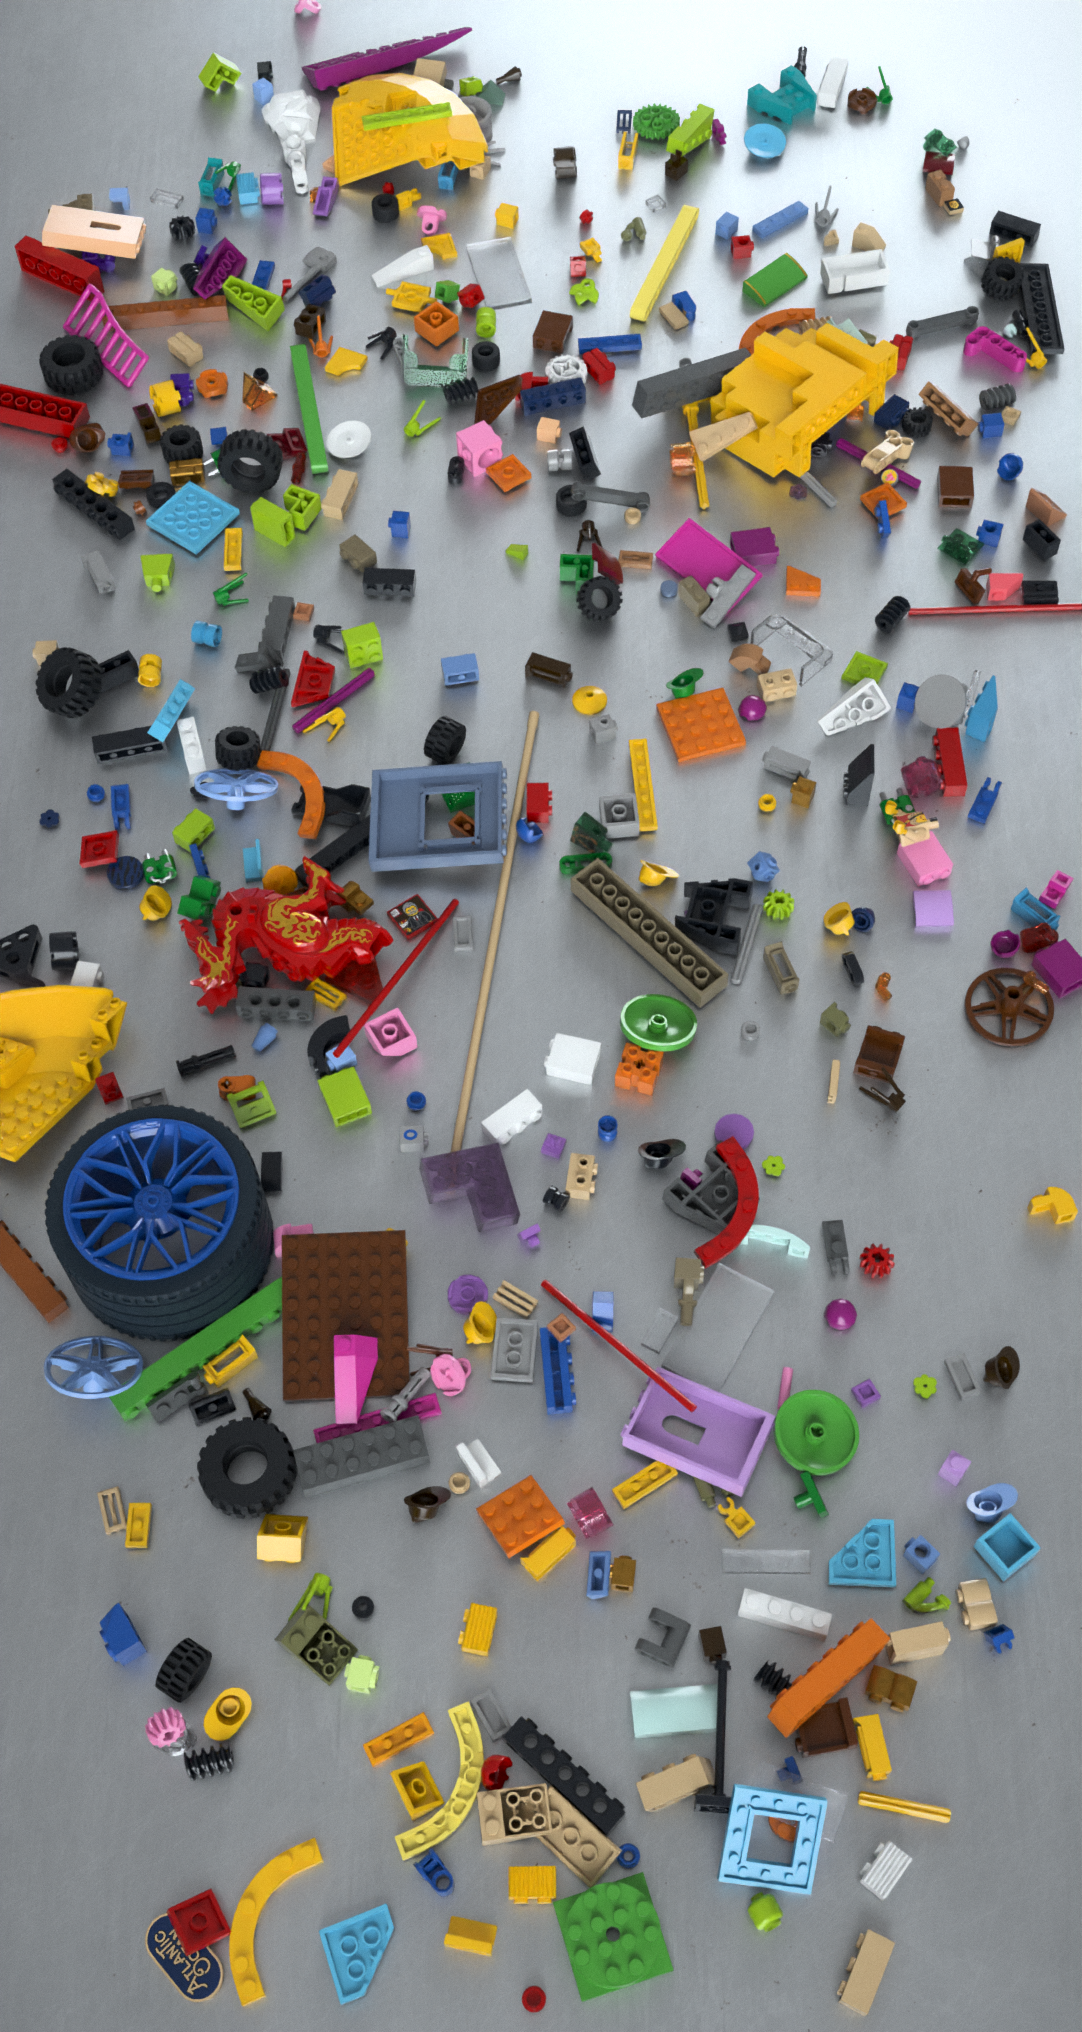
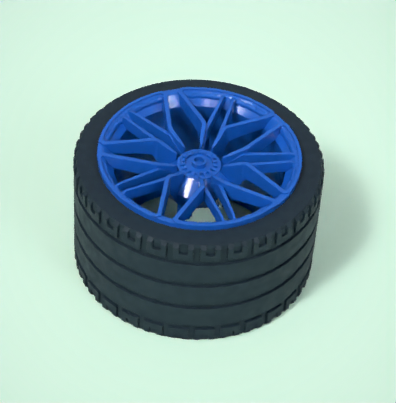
M164 1104L158 1106L147 1105V1107L141 1106L137 1107V1109H129L126 1112L117 1113L115 1116L108 1117L105 1121L99 1122L94 1128L86 1131V1134L81 1135L79 1140L71 1145V1149L66 1151L65 1157L58 1163V1168L53 1173L54 1177L50 1180V1188L47 1190L48 1198L45 1200V1206L47 1207L45 1209L46 1231L53 1251L81 1301L103 1324L109 1325L113 1330L117 1329L121 1334L126 1333L129 1337L134 1338L136 1336L141 1340H144V1338L150 1339V1341L187 1339L188 1336L196 1335L257 1292L258 1285L263 1282V1276L267 1274L268 1264L271 1263L270 1256L273 1254L272 1247L274 1244L273 1221L254 1160L249 1150L245 1147L243 1141L239 1140L238 1135L233 1133L228 1126H224L223 1122L220 1120L216 1121L213 1116H207L205 1112H197L193 1108L187 1109L184 1106H164ZM206 1185L218 1192L188 1203L186 1199L193 1186ZM227 1200L221 1223L198 1212ZM193 1216L218 1229L214 1231L188 1221V1219ZM114 1222L130 1227L131 1230L101 1248L102 1235ZM186 1227L212 1236L208 1243L194 1255L191 1254ZM177 1231H180L187 1259L176 1264L158 1240L170 1237ZM143 1240L145 1243L137 1267L132 1269L138 1243ZM132 1242L126 1267L117 1265L104 1258ZM151 1244L160 1252L170 1265L169 1267L142 1270Z

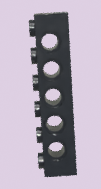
M65 469L52 479L53 489L58 495H62L68 503L75 505L80 512L83 511L90 520L96 521L111 536L121 540L135 530L132 517L103 495L87 487L88 484H85L82 479L69 469Z
M521 1716L503 1736L504 1743L549 1785H553L608 1837L625 1817V1811L623 1810L625 1806L617 1798L614 1797L612 1800L605 1794L607 1790L601 1783L597 1781L594 1784L588 1778L590 1774L581 1765L576 1767L571 1762L572 1757L565 1750L559 1751L554 1747L555 1742L546 1733L541 1735L536 1730L538 1726L530 1718L525 1720ZM530 1737L535 1738L537 1745L533 1748L526 1747L524 1744L526 1739ZM544 1754H552L555 1758L551 1764L543 1763L541 1759ZM563 1769H568L572 1776L568 1780H562L559 1777V1772ZM585 1785L588 1787L589 1793L586 1796H579L576 1793L577 1787ZM598 1801L604 1802L607 1806V1809L602 1813L596 1812L593 1808L594 1804Z

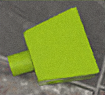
M173 554L140 556L146 586L151 587L155 592H159L162 590V586H169L171 584L175 570Z

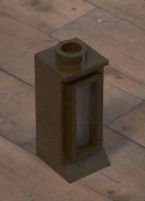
M532 652L525 665V677L534 676L563 685V688L573 677L571 664Z

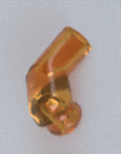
M1027 971L1023 976L1026 984L1035 988L1043 995L1049 990V986L1037 979L1033 971Z
M887 972L879 975L875 984L876 990L884 1001L892 997V994L887 989L891 980V976Z

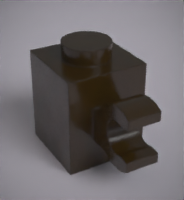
M676 150L675 155L671 154L670 159L665 162V175L675 181L688 172V159L684 158L679 150Z

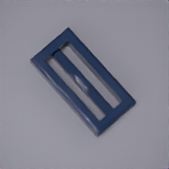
M618 110L616 133L622 131L623 134L625 131H628V134H631L632 110ZM620 114H623L622 127H620ZM626 114H629L628 127H625Z

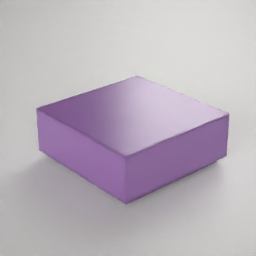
M870 1378L851 1389V1392L862 1408L881 1398Z

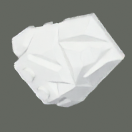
M295 90L293 92L273 95L270 103H267L262 108L264 122L270 124L271 130L278 133L281 141L285 140L289 135H297L300 138L303 137L305 143L316 142L317 124L319 123V114H321L317 98L311 95L307 96L303 90Z

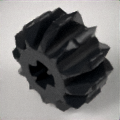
M177 216V218H172V221L169 222L170 233L172 237H175V240H188V238H192L193 234H195V225L193 219H190L189 216Z

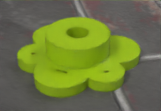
M770 1155L767 1157V1160L762 1162V1167L766 1169V1174L780 1176L782 1170L785 1169V1164H783L782 1157Z
M926 1374L921 1375V1378L916 1377L913 1381L915 1393L921 1394L923 1398H929L931 1394H935L937 1391L935 1387L937 1384L936 1379L933 1377L928 1378Z

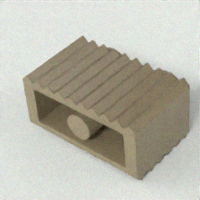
M356 534L339 544L340 556L344 560L347 559L354 569H358L363 573L365 567L369 568L377 563L376 552Z
M693 576L679 581L678 597L692 610L691 612L695 614V617L704 614L711 605V597Z

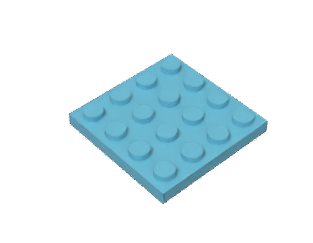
M189 481L146 520V524L197 555L240 512L238 508Z

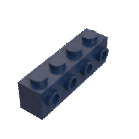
M581 377L520 391V406L524 416L586 403V388Z

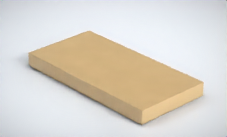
M550 1785L547 1793L552 1833L536 1837L591 1888L598 1883L622 1850L553 1785Z

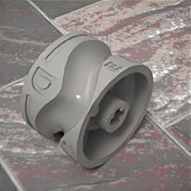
M475 96L459 98L476 116L486 142H491L493 133L490 104L486 100Z

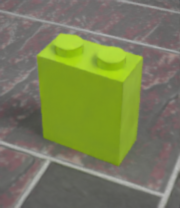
M262 497L251 505L250 509L255 531L284 547L296 537L291 513Z
M354 1066L344 1068L332 1075H325L317 1080L319 1090L335 1127L372 1114L370 1102Z

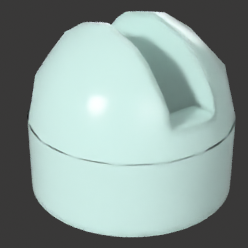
M1012 323L1004 328L1003 333L1006 337L1013 338L1012 335L1017 334V329Z

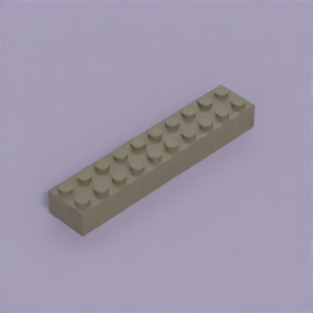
M599 858L595 859L571 878V892L699 1008L727 987L729 974Z

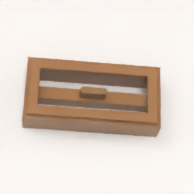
M620 550L618 561L621 567L652 569L653 553Z

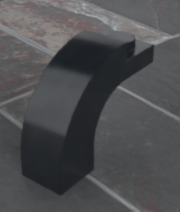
M347 1015L335 1017L324 1022L314 1031L309 1040L307 1048L309 1064L314 1066L315 1075L319 1074L320 1079L328 1075L325 1064L326 1053L331 1047L341 1043L350 1031Z

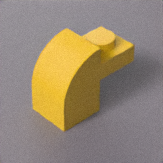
M1047 1187L1044 1195L1034 1196L1027 1207L1030 1215L1049 1210L1055 1224L1074 1220L1078 1213L1071 1195L1058 1187Z

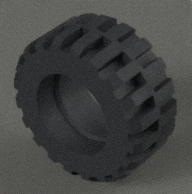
M64 335L65 337H58L55 341H50L48 346L45 345L39 356L42 374L49 388L63 395H74L76 393L82 394L84 391L87 392L91 390V387H95L103 375V365L98 347L94 342L78 335ZM78 363L74 366L65 367L69 364Z
M242 429L240 432L238 430L232 432L223 440L217 467L221 477L225 478V482L228 485L231 484L232 488H238L241 492L248 491L252 494L255 492L262 493L264 490L267 491L275 486L277 480H279L283 463L282 451L276 441L273 442L269 435L266 436L261 431L260 433L255 432L256 430L253 429L250 431ZM239 458H251L258 461L261 465H249Z
M62 647L49 654L45 662L41 663L40 671L38 670L37 672L38 679L35 685L37 686L36 694L39 696L40 703L46 710L67 718H77L86 714L90 708L94 707L95 701L100 697L99 692L100 690L102 691L101 681H103V676L100 674L102 671L98 662L91 655L70 647ZM72 675L71 684L68 690L66 691L67 682L70 676Z

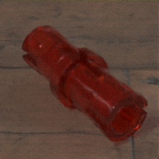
M300 453L296 454V460L292 466L291 482L294 484L296 479L297 484L301 483L302 473L305 471L306 455L302 453L301 458Z

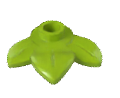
M589 278L573 285L569 291L570 295H575L577 305H581L586 300L596 304L599 298L595 282Z

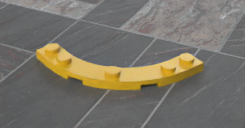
M315 1838L282 1852L267 1863L252 1879L238 1903L231 1926L229 1957L234 1983L243 2007L266 1997L257 1970L254 1953V1935L260 1915L271 1894L285 1881L308 1868L324 1862Z

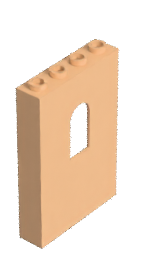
M52 205L42 230V246L136 259L137 253H140L142 240H144L146 224H143L144 218Z

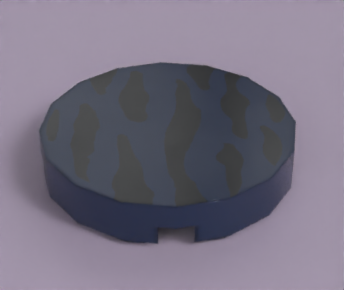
M132 856L118 857L117 862L110 863L107 869L108 880L117 889L134 888L139 885L144 877L142 863Z

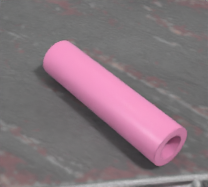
M784 1367L782 1371L777 1409H780L782 1404L790 1397L793 1369L790 1367Z

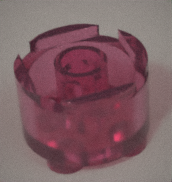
M921 756L915 762L901 768L902 779L910 797L919 798L918 795L924 794L925 797L930 796L941 788L940 783H943V780L934 760Z
M593 1487L571 1498L567 1503L586 1539L593 1538L614 1526Z

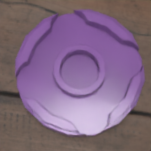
M725 1115L716 1123L714 1130L716 1142L720 1140L725 1141L734 1136L744 1150L749 1147L753 1140V1125L749 1119L742 1115Z
M462 1275L450 1283L448 1302L457 1313L470 1315L473 1306L477 1302L487 1303L488 1288L479 1277Z

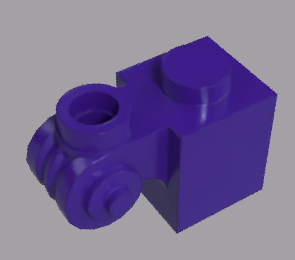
M82 251V260L99 267L100 273L101 271L107 273L114 271V256L105 255L104 258H101L98 253Z
M190 373L171 374L170 380L174 382L175 391L178 390L181 400L178 401L180 406L189 405L190 401H194L192 390L195 388L194 380H191Z

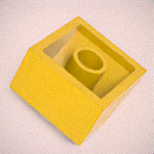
M265 1514L257 1534V1559L268 1562L274 1560L286 1561L288 1563L301 1562L305 1549L308 1517Z

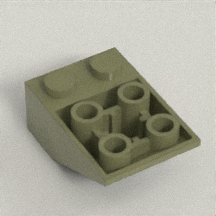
M310 1605L304 1611L301 1609V1606L274 1640L330 1686L358 1649Z

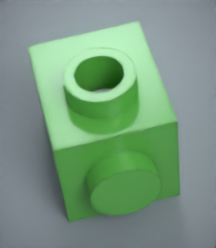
M450 280L436 282L435 298L445 303L458 300L457 292L460 290V284Z

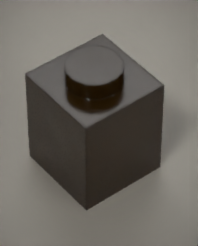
M721 1626L699 1630L698 1637L703 1661L716 1664L717 1660L726 1658L727 1651Z

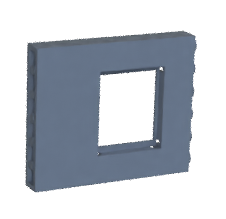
M502 761L372 770L369 865L371 871L504 863V856H507V846L504 845V840H507V830L504 829V825H507V815L504 814V809H507V799L504 798V794H507V784L504 783V779H507V769L503 768ZM475 791V837L425 840L426 795Z

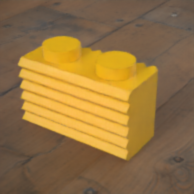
M471 1603L470 1609H465L463 1622H466L465 1631L460 1632L458 1644L462 1645V1652L489 1656L498 1614L496 1607Z
M556 1866L508 1867L509 1900H514V1904H528V1899H537L538 1904H551L552 1899H556Z

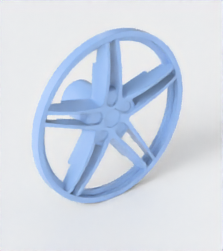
M220 768L205 771L196 776L194 787L202 795L227 801L228 809L242 810L245 808L246 801L261 800L274 795L278 791V781L273 776L257 770L235 771L233 769ZM227 774H243V775H241V776L238 777L237 779H234L233 777H231V776H229V775H227ZM208 777L214 780V782L204 783L200 785V783ZM258 778H262L268 781L270 784L256 782L255 780ZM227 792V795L216 794V793ZM245 792H251V793H262V792H266V793L259 794V795L245 796Z
M106 1336L80 1337L62 1343L49 1353L44 1362V1376L52 1388L65 1395L84 1399L104 1398L119 1394L132 1387L139 1380L143 1371L142 1356L134 1346L123 1340ZM91 1344L87 1359L62 1354L71 1348ZM94 1344H99L98 1356H92ZM103 1344L121 1348L129 1354L103 1359ZM51 1365L61 1366V1369L73 1371L74 1373L60 1385L51 1375ZM136 1365L135 1374L124 1385H121L111 1374V1372L124 1370L128 1366ZM83 1386L84 1392L74 1391L75 1388L79 1389Z

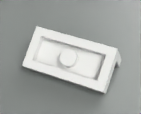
M479 1439L467 1446L461 1443L456 1447L458 1456L480 1488L501 1475L500 1469Z

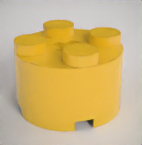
M173 380L149 386L150 399H153L154 402L152 406L158 417L181 412L178 402L181 400L179 391H175Z

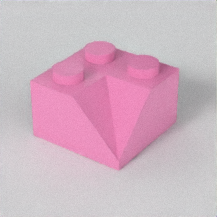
M398 1007L364 1025L367 1039L374 1050L383 1056H402L418 1048L416 1036Z

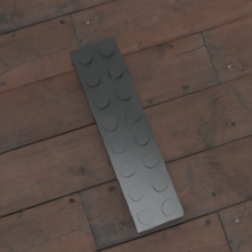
M745 347L637 381L632 407L642 419L718 395L722 392V378L746 358L750 357L751 353Z

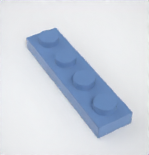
M797 201L753 225L752 231L763 239L808 214L809 208L802 202Z

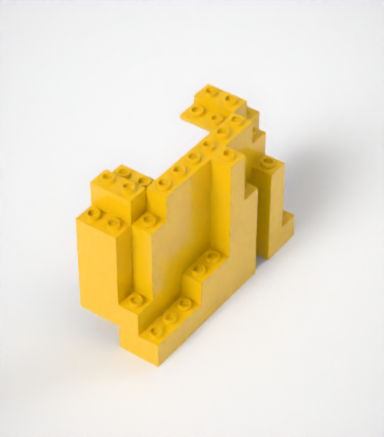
M826 323L818 330L810 328L802 335L788 328L779 332L775 337L764 332L754 340V353L722 378V392L711 399V424L751 412L758 428L725 449L773 478L784 469L800 478L810 469L811 444L864 400L869 402V414L872 416L884 404L886 382L897 372L899 347L884 339L872 347L829 323Z

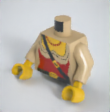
M890 800L885 805V812L889 815L894 814L893 829L902 847L929 839V830L939 828L937 817L926 819L921 811L905 813L900 809L896 810L897 804Z

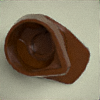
M99 423L85 424L71 432L69 441L72 448L76 451L87 453L96 450L101 442L104 441L106 434Z

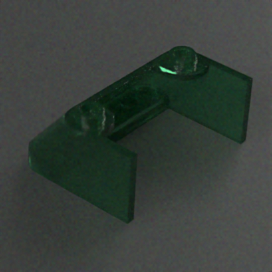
M403 334L402 372L404 382L410 386L447 387L448 384L453 385L454 382L459 383L461 380L464 382L467 379L469 339L463 338L462 354L452 355L449 359V367L418 365L417 355L412 351H408V335Z

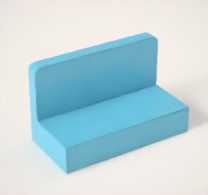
M255 839L256 847L243 848L246 883L262 881L264 877L262 849L259 839Z

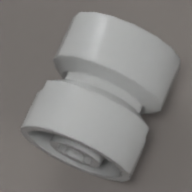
M557 449L547 450L549 471H558L559 468L562 471L572 470L571 449H561L560 452Z

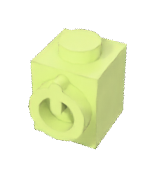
M160 268L151 276L154 289L168 296L177 288L176 280L178 278L169 269Z
M359 1655L358 1658L352 1657L351 1664L347 1663L345 1669L347 1688L370 1694L371 1688H376L380 1666H376L375 1662L371 1661L372 1658Z

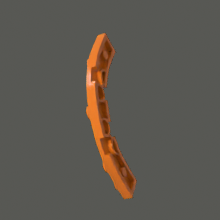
M789 308L761 317L745 331L741 338L739 349L746 347L752 355L754 353V340L756 337L764 332L769 333L775 326L782 327L799 324V321L801 323L803 320L808 322L809 319L814 321L815 308Z
M262 750L257 763L259 769L284 772L295 777L301 783L305 793L306 807L297 834L301 838L316 839L325 812L324 789L318 776L306 762L296 756L282 752Z

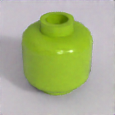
M760 1892L750 1899L752 1903L747 1911L758 1930L769 1932L782 1923L780 1919L783 1916V1912L772 1894L764 1895L763 1892Z

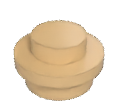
M456 1472L449 1478V1488L456 1494L465 1493L470 1487V1479L463 1472Z

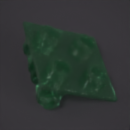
M934 128L924 137L926 141L923 144V149L925 151H930L931 148L935 147L947 157L957 148L954 141L945 137L939 129Z
M956 528L950 535L942 537L941 541L943 543L937 549L966 565L985 544Z

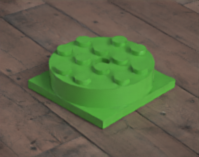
M643 1872L614 1882L601 1883L589 1888L585 1892L553 1902L582 2002L674 1971L661 1931L660 1921L653 1906ZM610 1927L620 1933L618 1940L610 1941L607 1939L606 1932Z

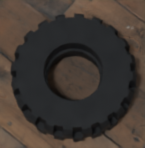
M243 1417L241 1421L233 1419L228 1421V1425L224 1427L222 1425L215 1429L216 1433L213 1436L209 1435L206 1439L207 1445L201 1448L199 1453L201 1460L197 1462L198 1479L205 1495L216 1509H221L228 1516L234 1514L239 1519H244L245 1516L249 1515L251 1518H257L260 1513L266 1512L268 1514L272 1512L273 1507L277 1504L280 1506L285 1501L284 1496L291 1493L293 1489L292 1482L296 1480L297 1476L296 1460L287 1436L283 1431H279L278 1426L275 1424H267L265 1419L257 1418L256 1421L252 1420L251 1417ZM253 1451L261 1453L266 1457V1470L256 1481L249 1484H238L230 1480L228 1469L231 1462L238 1455Z

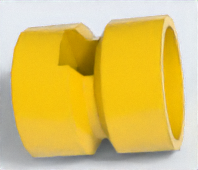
M145 654L140 657L138 682L141 685L155 687L160 684L162 659L159 656Z

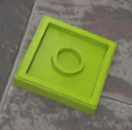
M856 651L843 672L841 679L856 685L866 677L874 679L876 684H878L888 667V663Z

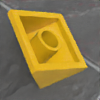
M425 1761L394 1770L390 1773L413 1822L445 1804Z

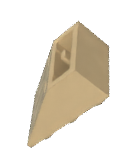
M546 1783L477 1792L482 1846L507 1843L552 1833Z

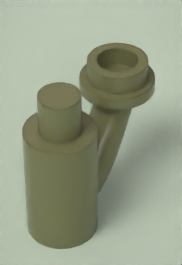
M634 218L621 233V238L624 241H629L632 238L631 230L634 229L636 236L644 240L646 238V229L642 218Z
M693 1476L702 1501H706L708 1508L714 1507L716 1505L714 1500L716 1493L712 1484ZM724 1489L721 1490V1493L724 1494L725 1497H731L735 1495Z

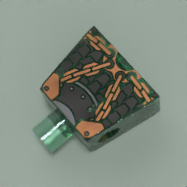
M584 812L574 824L570 841L590 853H596L601 848L608 853L613 846V843L606 839L607 828L587 812Z

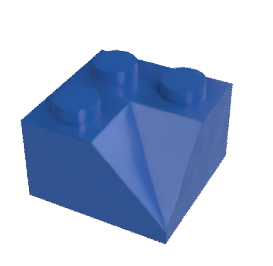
M117 1603L99 1622L102 1630L99 1632L104 1642H108L105 1648L110 1657L115 1662L119 1661L125 1666L146 1653L147 1650L127 1612L120 1603Z

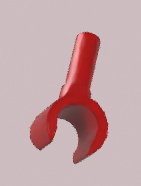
M284 279L282 281V299L287 289L292 288L291 279Z

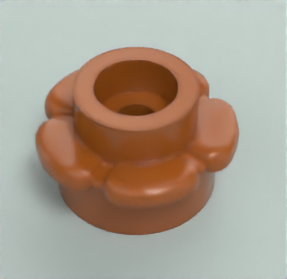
M140 500L134 501L133 509L137 515L141 514L144 516L143 514L147 510Z

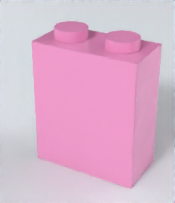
M929 831L930 838L905 847H902L899 843L897 855L918 887L929 885L940 878L944 879L952 871L953 863L932 831Z

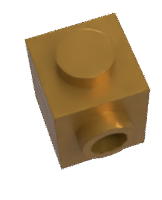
M799 776L797 783L793 782L790 793H793L791 803L809 808L815 794L816 782Z
M623 1555L619 1556V1558L614 1557V1564H610L611 1590L633 1592L636 1560H632V1557Z

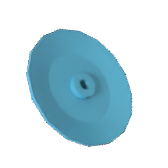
M766 123L751 126L744 136L747 149L754 155L762 158H773L780 155L785 149V135L774 125Z

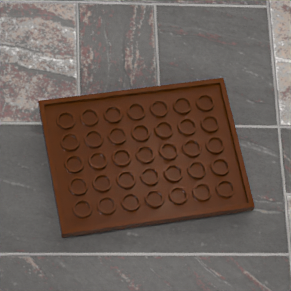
M405 1230L282 1235L283 1401L335 1399L334 1335H361L378 1339V1360L365 1398L399 1395L410 1381L409 1351L405 1350L406 1347H409Z

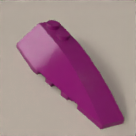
M224 237L214 246L203 264L193 289L204 300L222 288V285L230 275L237 277L248 259Z

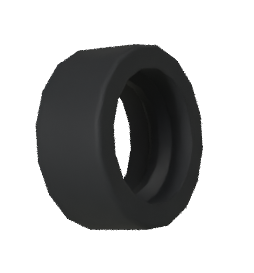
M572 485L563 486L556 493V508L565 516L580 515L587 508V500H582L577 504H566L562 501L567 497H572Z

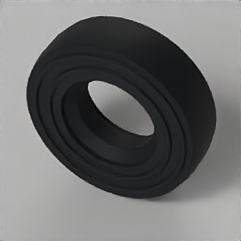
M157 482L147 489L146 498L150 506L159 509L176 491L167 482ZM160 492L167 493V496L158 499L155 497Z

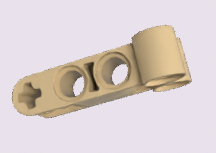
M895 430L886 431L884 441L864 456L861 467H867L874 474H877L897 458L909 459L914 441L908 437H900V433Z

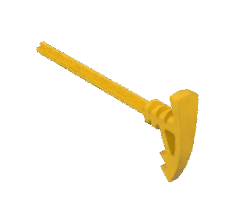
M714 396L682 406L683 414L687 416L689 431L698 429L696 416L699 412L698 403L709 400V404H711V399ZM690 437L699 506L705 510L706 507H709L704 465L703 461L699 459Z

